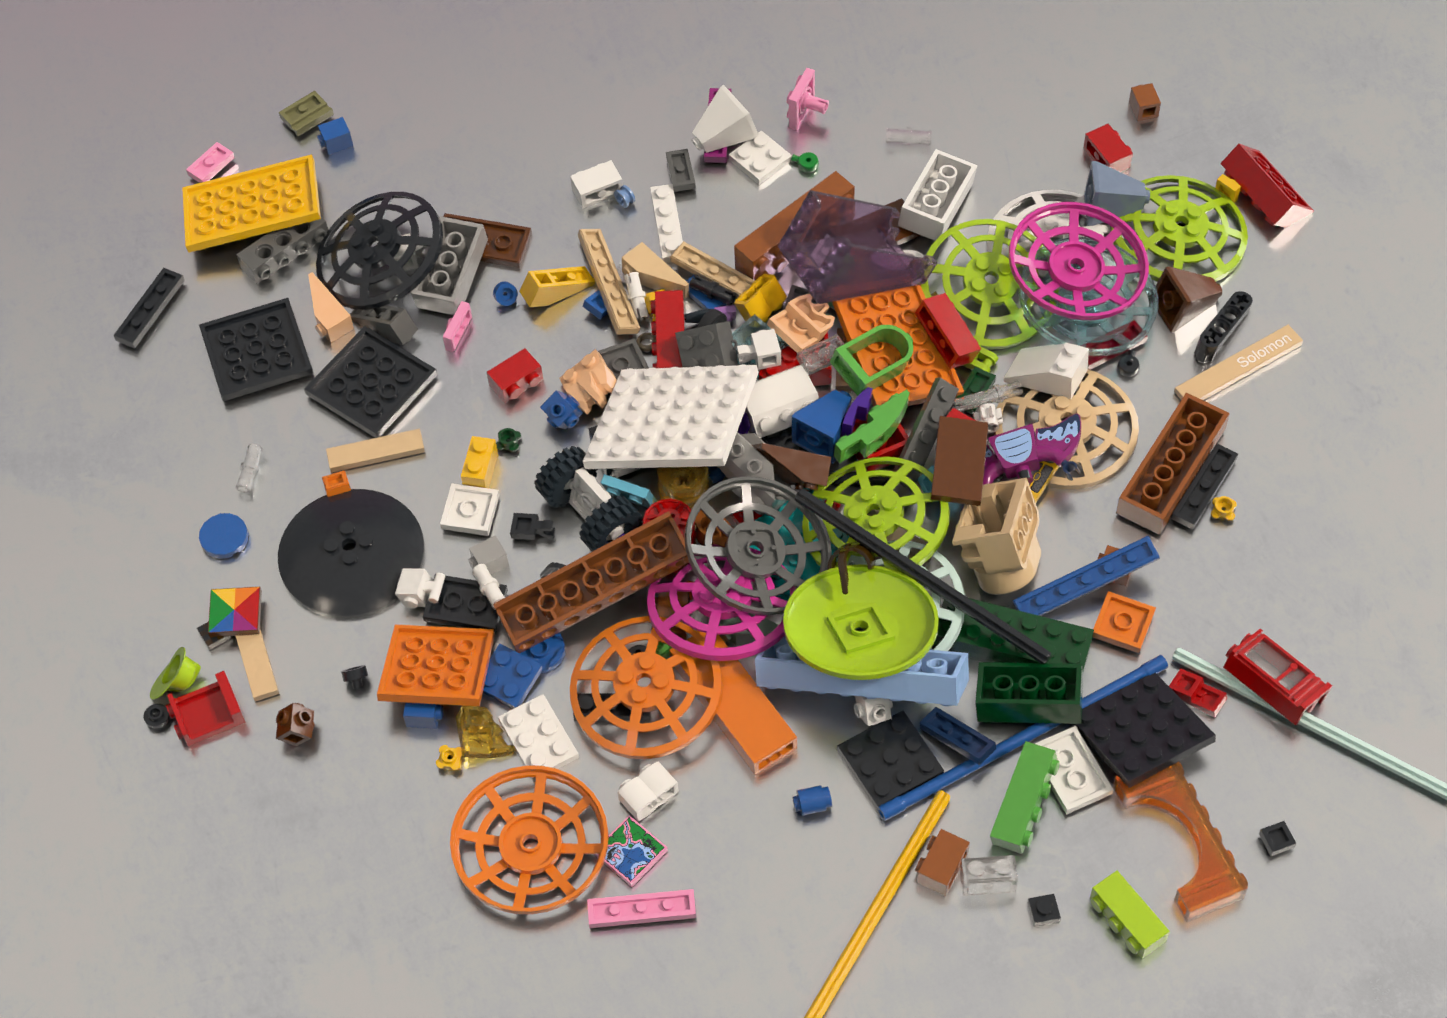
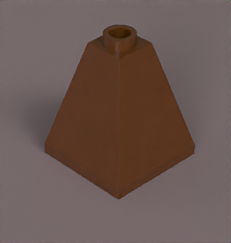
M1169 266L1165 267L1149 299L1172 333L1215 305L1218 298L1222 295V287L1216 283L1214 278Z

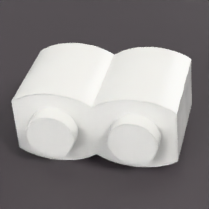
M659 762L644 766L638 777L632 780H625L619 787V801L637 821L650 815L658 806L669 801L679 791L678 782Z

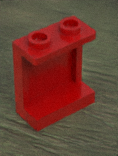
M225 671L215 674L217 682L178 698H174L172 693L167 695L170 702L166 705L170 718L176 717L178 724L174 725L179 740L184 738L188 746L246 723Z

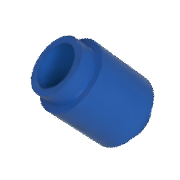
M819 785L796 790L797 796H792L795 812L800 811L802 816L823 812L827 808L832 807L828 786L822 787Z

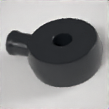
M1130 349L1128 355L1121 357L1118 361V371L1125 377L1135 376L1140 369L1139 360L1135 357V350Z

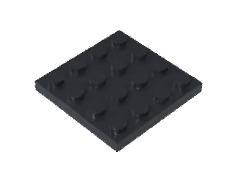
M289 298L199 324L223 401L314 374Z
M364 326L304 388V391L312 399L373 437L378 438L438 374L437 369Z
M1156 673L1145 676L1082 709L1081 724H1071L1073 727H1077L1081 736L1129 788L1216 742V734Z

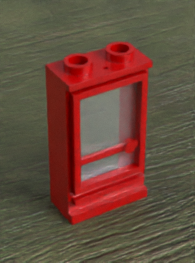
M1262 629L1257 630L1252 635L1248 633L1242 639L1240 645L1234 644L1225 655L1227 660L1223 668L1290 722L1297 725L1305 711L1310 713L1317 702L1319 704L1324 702L1332 685L1329 682L1325 684L1321 678L1316 677L1311 670L1268 636L1262 634Z

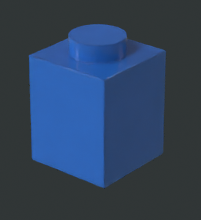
M343 117L318 125L320 135H317L320 147L326 148L328 155L353 147L351 134Z
M405 703L403 717L406 727L437 729L438 720L443 718V705Z

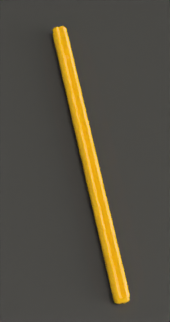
M942 790L936 793L804 1018H822L949 803L950 795Z

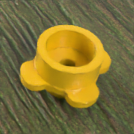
M1226 496L1213 499L1212 504L1214 508L1211 511V516L1214 519L1225 518L1227 521L1235 519L1234 508H1236L1237 503Z
M442 745L439 748L440 756L436 760V766L447 771L460 769L461 756L464 755L463 749L461 747L450 748L447 745Z

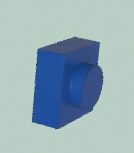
M599 290L584 300L582 307L598 319H602L608 314Z

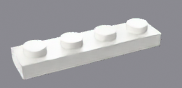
M673 184L650 187L661 255L665 263L671 262L670 256L683 242Z

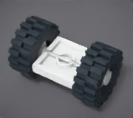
M571 446L570 449L566 447L562 450V453L559 451L555 453V457L549 458L546 461L547 464L541 466V472L536 475L537 480L534 481L535 488L551 506L558 508L559 505L565 507L566 503L571 504L586 521V523L581 525L582 530L579 531L580 539L592 552L617 539L623 533L627 534L643 525L641 513L626 497L616 496L614 500L597 483L595 477H597L596 471L598 469H585L583 459L586 453L578 446L577 448Z

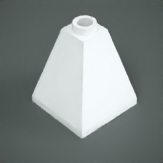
M722 85L694 128L692 142L699 151L703 149L707 153L754 139L759 134L750 113Z

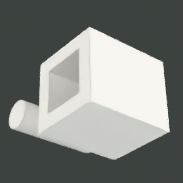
M403 568L395 595L405 607L412 609L425 607L427 599L431 603H438L445 575L443 573H436L433 581L425 569Z

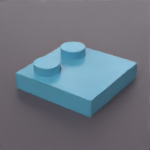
M606 474L603 475L601 484L610 495L620 496L621 498L624 496L630 502L647 508L657 502V499L649 489Z

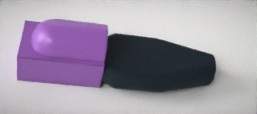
M735 305L714 308L723 312L727 316V321L736 320ZM711 309L684 314L685 323H699L702 317Z

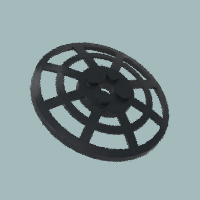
M386 192L369 197L344 212L327 231V235L323 238L317 253V278L344 307L367 310L391 304L414 290L435 265L443 242V227L440 217L429 202L413 193ZM393 198H406L415 200L421 205L408 211L402 206L390 203ZM382 201L380 205H376V206L367 208V209H365L364 211L358 213L357 215H354L355 213H357V212L360 211L361 209H363V208H365V207H367V206H369V205H371V204H373V203ZM387 210L397 211L402 214L392 222L384 219ZM377 211L374 220L364 224L359 220L363 216ZM426 211L429 213L433 228L432 238L419 237V226L415 216ZM346 221H348L339 231L334 243L328 245L333 235L337 232L340 226L344 224ZM409 221L411 236H401L397 227ZM353 226L356 231L352 234L350 240L341 241L349 227ZM378 241L377 245L371 247L374 242ZM408 245L405 253L396 261L394 257L398 253L400 246ZM416 246L430 247L421 265L409 276L402 267L412 257ZM348 249V259L339 266L338 251ZM331 253V263L335 273L326 283L322 274L324 255ZM354 263L362 268L361 277L351 276L346 271ZM388 265L389 269L371 276L372 269ZM394 274L402 281L399 286L386 293L369 297V286L371 284L384 281ZM340 278L350 284L360 285V298L343 296L335 292L333 288Z

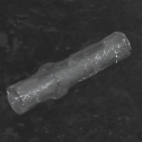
M1018 380L1001 386L996 384L991 389L954 399L952 405L959 406L952 407V409L955 408L962 412L987 403H1002L1004 399L1022 395V389H1015L1022 386Z

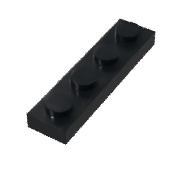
M163 267L115 332V340L136 348L185 281L183 275Z
M1216 443L1172 513L1171 519L1193 530L1236 462L1238 453Z

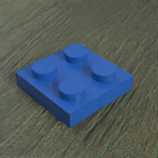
M499 643L489 660L483 693L512 708H516L523 703L544 668L542 664Z

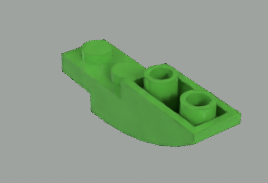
M906 389L900 394L892 395L884 404L874 406L868 413L867 424L860 425L854 433L849 436L845 435L836 442L834 452L836 460L841 463L857 452H860L866 458L881 447L891 437L903 419L908 406L910 392Z

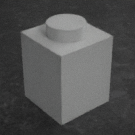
M496 535L469 548L471 558L468 561L472 569L476 565L485 564L492 575L509 566L507 554Z

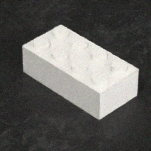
M935 149L901 208L898 226L936 241L940 235L947 231L973 185L977 165Z

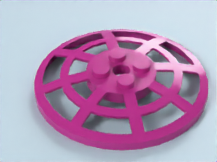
M1059 202L1040 207L1028 214L1018 224L1009 245L1008 258L1010 269L1021 290L1042 308L1066 318L1099 320L1117 315L1129 308L1139 298L1148 278L1149 262L1147 252L1136 232L1115 214L1091 204ZM1069 213V226L1056 227L1044 233L1036 223V221L1050 215ZM1079 214L1096 218L1109 224L1114 229L1104 237L1093 230L1079 227ZM1027 228L1037 238L1030 248L1028 258L1015 254L1018 240ZM1069 234V241L1058 246L1050 240V238L1058 235ZM1079 235L1097 241L1098 244L1092 247L1086 243L1079 242ZM1121 235L1133 248L1138 264L1124 265L1121 254L1112 244ZM1041 245L1051 253L1048 262L1035 260L1036 253ZM1106 249L1113 257L1116 266H1105L1101 254ZM1016 264L1029 268L1030 275L1039 288L1037 291L1033 292L1025 284L1019 275ZM1071 264H1078L1082 269H1074ZM1036 269L1048 271L1052 281L1044 285ZM1139 273L1137 288L1131 298L1127 300L1117 295L1123 284L1125 274ZM1103 275H1117L1116 282L1111 290L1100 284ZM1059 287L1072 291L1073 300L1063 298L1053 291ZM1093 289L1102 295V297L1095 300L1083 301L1082 292ZM1049 296L1060 303L1074 306L1075 312L1056 307L1042 298ZM1108 300L1120 306L1099 313H1086L1084 308L1097 306Z
M712 545V547H722L719 545ZM750 548L752 553L761 554V551ZM707 557L696 559L702 573L710 583L717 587L722 581L713 570H709L704 565L708 563ZM714 557L715 561H726L724 568H720V570L727 576L733 569L727 557ZM690 563L678 572L672 583L658 584L661 580L659 579L649 587L647 607L648 616L653 628L668 645L689 656L714 661L743 659L766 651L785 636L783 620L771 633L764 636L757 624L765 619L767 615L756 614L751 617L748 612L727 605L706 589L698 578L694 583L681 582L684 576L692 570ZM741 575L735 583L753 590L751 582L754 579ZM765 578L767 590L775 589L772 578ZM793 586L790 589V595L793 594L797 587ZM731 588L727 590L726 596L742 604L750 606L752 600L760 602L759 598L743 595ZM677 591L692 592L693 601L681 607L677 598ZM670 592V604L674 614L662 622L655 607V593ZM775 596L770 597L772 605L778 608L785 607L788 602ZM698 610L701 614L710 618L709 623L699 622L690 617L689 614ZM737 616L742 621L734 625L719 626L720 620L731 619ZM679 621H682L693 629L705 632L704 646L686 641L669 629ZM748 629L755 640L752 643L737 647L714 648L717 634H734Z

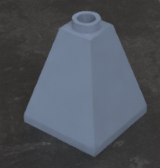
M1091 161L1084 191V202L1086 204L1103 208L1118 217H1122L1135 211L1143 210L1144 204L1149 203L1150 190H1146L1145 183L1100 162ZM1086 216L1087 226L1103 223L1096 218Z

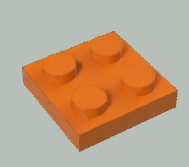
M1108 591L1093 628V638L1140 653L1156 607Z

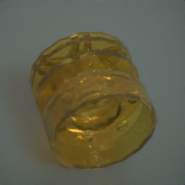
M708 466L658 467L657 479L660 499L680 500L692 509L699 497L709 489Z

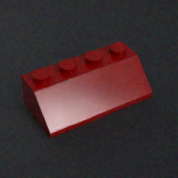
M1238 143L1220 163L1226 169L1224 171L1225 175L1235 180L1241 186L1240 191L1244 195L1250 196L1252 205L1267 215L1265 219L1272 226L1275 227L1277 225L1286 228L1314 212L1259 150Z

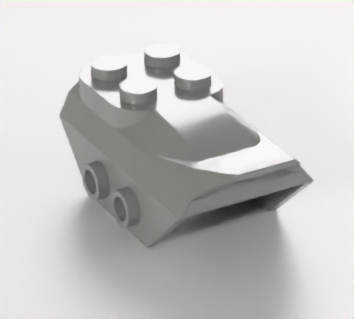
M737 432L725 466H718L728 479L744 476L762 477L777 481L791 488L790 484H787L774 474L773 464L752 446L765 442L755 433L739 434ZM741 488L732 489L741 498ZM751 488L753 503L764 504L778 510L788 501L772 492Z

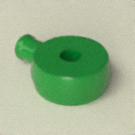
M811 152L803 153L800 156L793 154L791 161L797 162L800 170L805 173L814 172L819 165L818 157Z

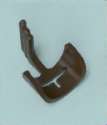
M858 542L842 545L831 555L828 561L829 570L836 567L838 558L840 582L844 595L848 594V552L854 551L862 555L867 562L868 570H873L876 563L875 554Z

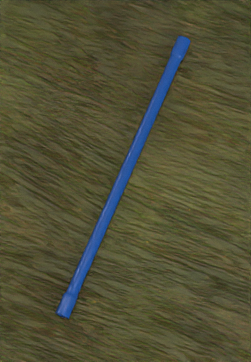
M1159 655L1142 664L1134 671L1085 696L1082 700V709L1153 673L1158 674L1167 669L1168 663L1166 659ZM1035 723L996 744V750L981 765L969 759L908 793L877 807L881 818L886 821L905 811L907 807L1024 745L1025 741L1029 742L1063 723Z

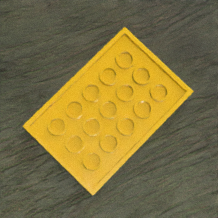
M312 154L182 187L185 246L188 253L321 219L315 161Z

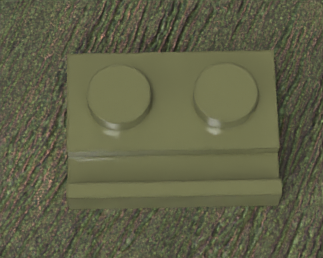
M315 90L279 112L280 118L297 136L334 115L333 109L327 105Z

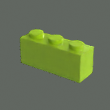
M1118 870L1092 887L1090 895L1092 906L1097 912H1102L1105 915L1111 929L1115 933L1122 935L1126 946L1133 954L1137 953L1143 959L1167 941L1170 933L1169 929Z

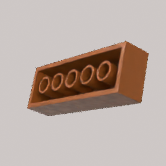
M837 171L833 172L734 245L735 270L753 280L758 279L763 274L774 275L784 270L787 264L794 259L800 258L810 247L816 246L830 228L849 221L853 217L855 186Z
M1186 392L1120 495L1116 514L1160 535L1175 508L1224 433L1230 413Z

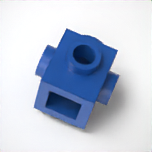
M557 390L540 406L548 416L547 421L556 429L559 427L567 430L574 427L578 423L579 417L583 414L578 408L579 402L573 396H567L566 393Z

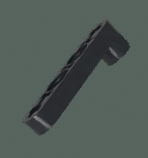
M1238 291L1230 297L1201 333L1194 351L1197 360L1203 363L1214 360L1217 351L1249 312L1253 302L1251 295L1244 291ZM1240 302H1242V304H1241L1240 307L1238 308V307L1236 306L1237 303L1239 304ZM1225 314H1233L1236 318L1230 319ZM1214 327H1221L1225 332H1218Z

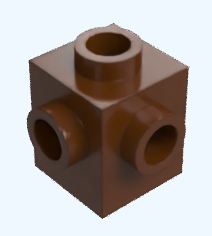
M292 703L278 711L276 717V739L294 746H299L310 740L315 725L313 721L314 710L306 708L300 703Z

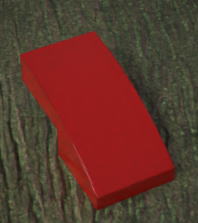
M1181 668L1169 685L1184 702L1214 718L1227 700L1226 692L1204 684L1203 677Z

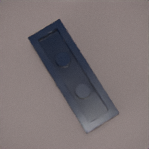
M935 707L919 722L921 730L978 765H981L996 750V742L938 707Z

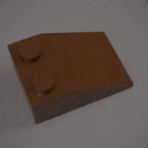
M765 443L752 445L773 464L774 474L787 484L795 485V490L818 491V487L827 486L831 457Z

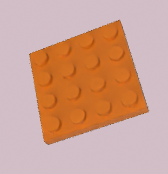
M395 624L377 691L378 701L480 706L495 637L494 629Z

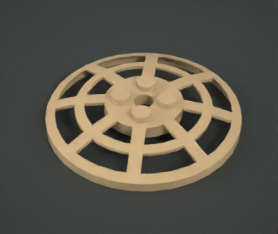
M1087 370L1084 375L1087 378L1084 382H1080L1079 390L1071 399L1065 396L1052 395V398L1043 404L1031 400L1041 391L1032 389L1024 398L1013 396L1011 393L1019 385L1012 384L999 401L997 408H1001L1002 415L1006 403L1019 406L1016 418L1017 428L1025 426L1024 414L1026 408L1038 411V422L1033 423L1035 433L1038 428H1047L1062 422V418L1070 417L1073 414L1080 415L1081 437L1076 449L1077 455L1072 456L1069 461L1081 464L1084 477L1073 478L1070 481L1067 478L1053 476L1047 487L1082 489L1098 485L1118 474L1127 465L1134 453L1139 433L1138 417L1129 397L1117 384L1095 371ZM1096 380L1115 391L1125 403L1112 404L1102 391L1093 386ZM1090 391L1099 397L1105 405L1092 407L1085 400V397ZM1130 412L1132 431L1128 444L1116 437L1118 428L1117 413ZM1110 415L1111 425L1109 432L1096 426V416ZM999 424V429L995 431V435L1004 433L1002 424ZM1093 435L1104 440L1097 448L1087 453L1084 443ZM1110 445L1123 452L1121 457L1111 466L1094 474L1090 460L1102 455Z

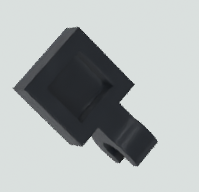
M514 513L510 530L511 539L535 540L536 534L546 538H554V522L551 520L540 521L538 514Z

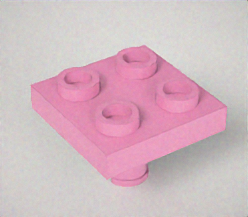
M806 68L803 75L798 76L795 89L790 91L787 96L786 103L789 104L787 118H789L790 129L798 130L809 109L825 114L828 109V100L815 97V70Z

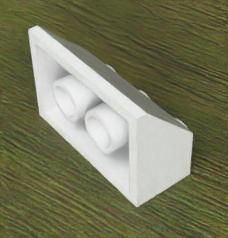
M802 364L755 381L744 411L748 414L751 423L748 431L750 434L755 433L759 438L791 427L792 415L819 399L818 393Z

